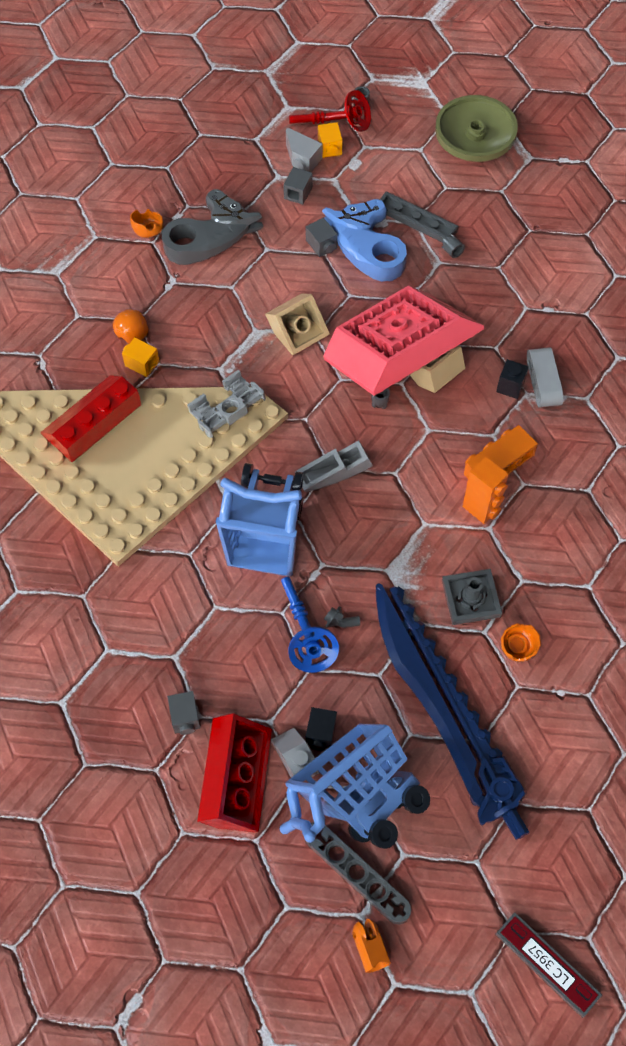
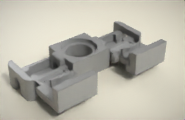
M239 370L222 380L224 389L227 391L231 390L233 393L217 406L211 408L204 393L187 404L189 412L197 419L199 428L205 431L209 438H213L212 433L226 423L231 425L247 414L249 406L260 399L266 400L263 389L255 382H250L249 384L241 376ZM234 406L238 408L233 413L226 412L229 407Z

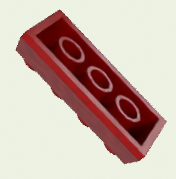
M110 375L42 430L41 435L69 461L74 462L141 406L139 392L124 377Z
M234 713L213 718L197 822L218 829L259 832L272 733L271 728Z

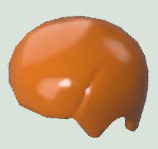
M136 209L130 214L132 229L139 237H154L161 233L164 228L163 217L158 212L147 209L145 213H140Z
M125 309L116 315L112 324L116 336L119 339L123 338L128 344L131 343L134 337L142 340L149 331L144 315L137 310Z
M513 624L504 630L500 639L501 650L509 659L517 662H525L533 658L541 646L540 634L532 625Z

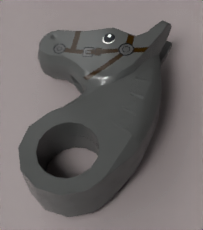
M213 189L206 196V205L211 211V219L178 218L169 222L162 230L164 253L170 261L178 265H188L209 259L231 247L245 234L261 230L263 228L262 222H256L262 218L261 213H248L240 203L229 198L221 190ZM182 238L193 239L191 243L186 245L175 244L177 240Z

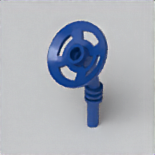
M285 577L281 579V583L290 601V610H292L294 619L298 620L301 631L295 634L289 643L288 654L290 661L296 668L304 672L315 673L323 671L330 667L338 657L339 644L337 638L331 631L325 628L310 626L307 618L308 612L305 611L306 607L303 606V601H300L290 577ZM323 635H326L331 640L332 648L328 647V642ZM319 639L323 641L324 646H320ZM302 647H305L307 654L302 651ZM295 648H298L299 655L303 658V661L299 660L295 655ZM322 654L328 656L325 660L312 664V659L318 658Z

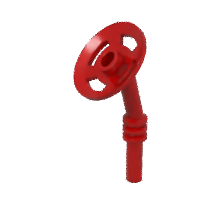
M353 90L345 98L344 111L324 113L323 111L319 113L317 111L316 114L312 112V114L289 115V124L308 122L313 124L316 122L320 124L321 122L324 124L325 121L347 119L354 130L363 132L370 126L371 110L366 97L360 91ZM363 111H364V120L361 119V116H362V114H363Z

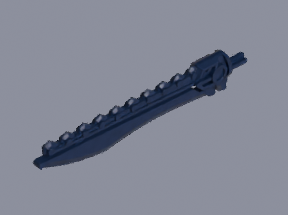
M378 583L376 585L377 612L388 655L395 670L419 699L442 736L470 795L472 805L480 807L477 812L480 825L483 826L486 822H493L503 818L515 840L523 838L530 832L518 814L517 808L526 795L525 789L505 756H502L503 752L498 748L490 747L491 733L486 729H479L480 714L474 710L467 709L468 695L463 691H456L457 677L452 673L446 674L445 658L441 655L435 656L436 642L431 638H424L425 624L420 620L414 621L415 607L411 604L403 603L404 590L399 586L390 588L391 597L404 621H401L383 585ZM409 630L481 763L477 777L478 781L474 775L477 761L407 632Z

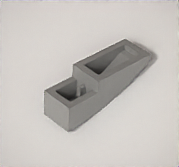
M358 440L339 452L335 448L298 469L297 472L304 473L302 488L305 492L348 479L372 467L373 464Z

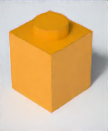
M338 122L318 125V142L322 143V158L342 155V137Z
M135 337L122 351L125 366L145 377H148L160 362L157 348Z

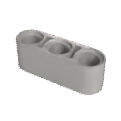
M552 348L527 350V365L529 366L528 370L537 406L540 408L562 405L563 390Z

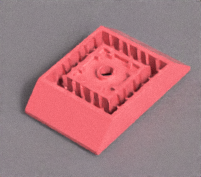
M407 286L336 327L323 357L326 362L375 396L429 362L439 358V356L457 347L467 339L474 337L477 333L484 330V325L435 296Z

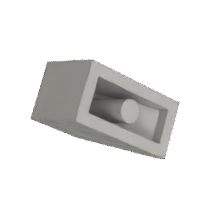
M290 128L286 129V146L292 166L312 172L322 160V143Z
M295 728L271 739L290 777H293L315 759L306 741ZM316 771L311 775V777L319 774V772Z

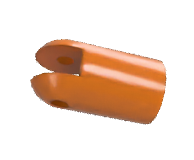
M366 919L364 929L359 921L356 922L353 926L352 935L365 972L372 973L389 966L391 962L376 923Z

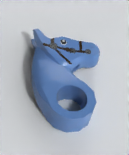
M373 199L364 203L351 204L341 211H335L327 207L322 210L326 216L324 217L325 220L338 234L337 243L340 249L356 268L372 279L381 282L393 281L402 275L406 267V245L398 237L372 231L375 224L382 222L386 218L387 209L382 200ZM387 254L395 259L390 262H383L375 257Z

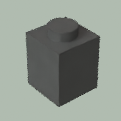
M293 167L283 184L284 199L303 205L313 187L312 172Z
M324 217L306 226V241L319 257L337 249L338 234Z
M193 691L167 696L175 734L187 735L195 732V729H200Z

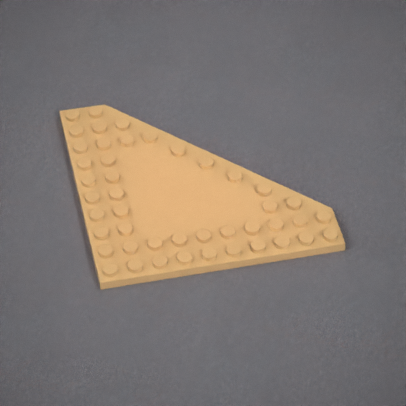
M224 387L137 389L141 406L74 462H71L41 435V431L93 389L0 391V457L119 567L287 420L288 413L265 395V401L263 399L258 400L247 408V414L231 425L228 423L222 425L212 433L213 438H209L205 431L199 428L198 421L189 412L187 404L204 393L212 408L230 397L233 393L231 390L227 391ZM232 406V407H229V408L226 410V412H228V413H233V412H235L238 408Z

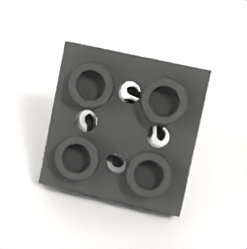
M491 569L442 576V584L452 625L500 618L502 616ZM456 598H458V600H461L462 598L463 601L457 602Z

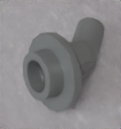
M339 606L337 610L332 607L324 618L327 621L325 627L339 626L347 628L360 626V617L343 618L342 607Z

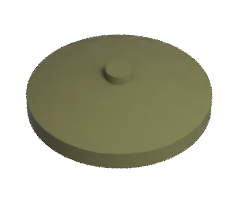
M482 95L462 96L448 102L439 111L435 127L437 140L448 153L457 158L473 162L490 161L507 153L514 145L518 131L516 117L510 108L494 98Z

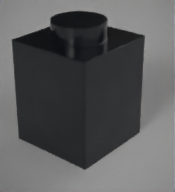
M507 359L499 377L496 392L518 399L525 383L529 366Z
M311 707L305 736L306 743L311 749L325 751V748L328 749L332 746L337 722L336 711Z

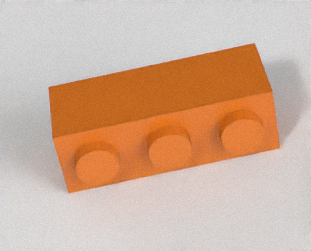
M520 425L512 430L507 429L497 441L489 442L483 448V451L477 455L472 454L466 460L464 475L468 478L470 471L486 456L510 474L535 455L538 443Z
M487 456L484 457L469 473L462 507L483 524L490 518L492 520L495 519L502 510L500 505L505 498L503 494L508 487L506 483L509 474Z

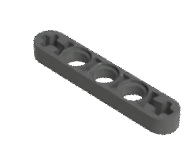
M324 826L321 830V837L326 843L329 838L333 841L327 844L324 851L321 850L323 843L319 839H315L311 843L305 841L317 855L390 922L400 925L409 919L411 906L407 899L327 826ZM331 848H342L344 851L343 859L340 861L332 860L329 857ZM359 865L364 869L365 875L362 879L354 880L351 878L349 870L352 866ZM372 885H382L385 888L384 897L381 899L373 898L369 892ZM390 894L394 896L391 902L398 907L401 904L404 906L403 913L405 916H393L394 909L389 904H387L386 908L381 906L388 900Z

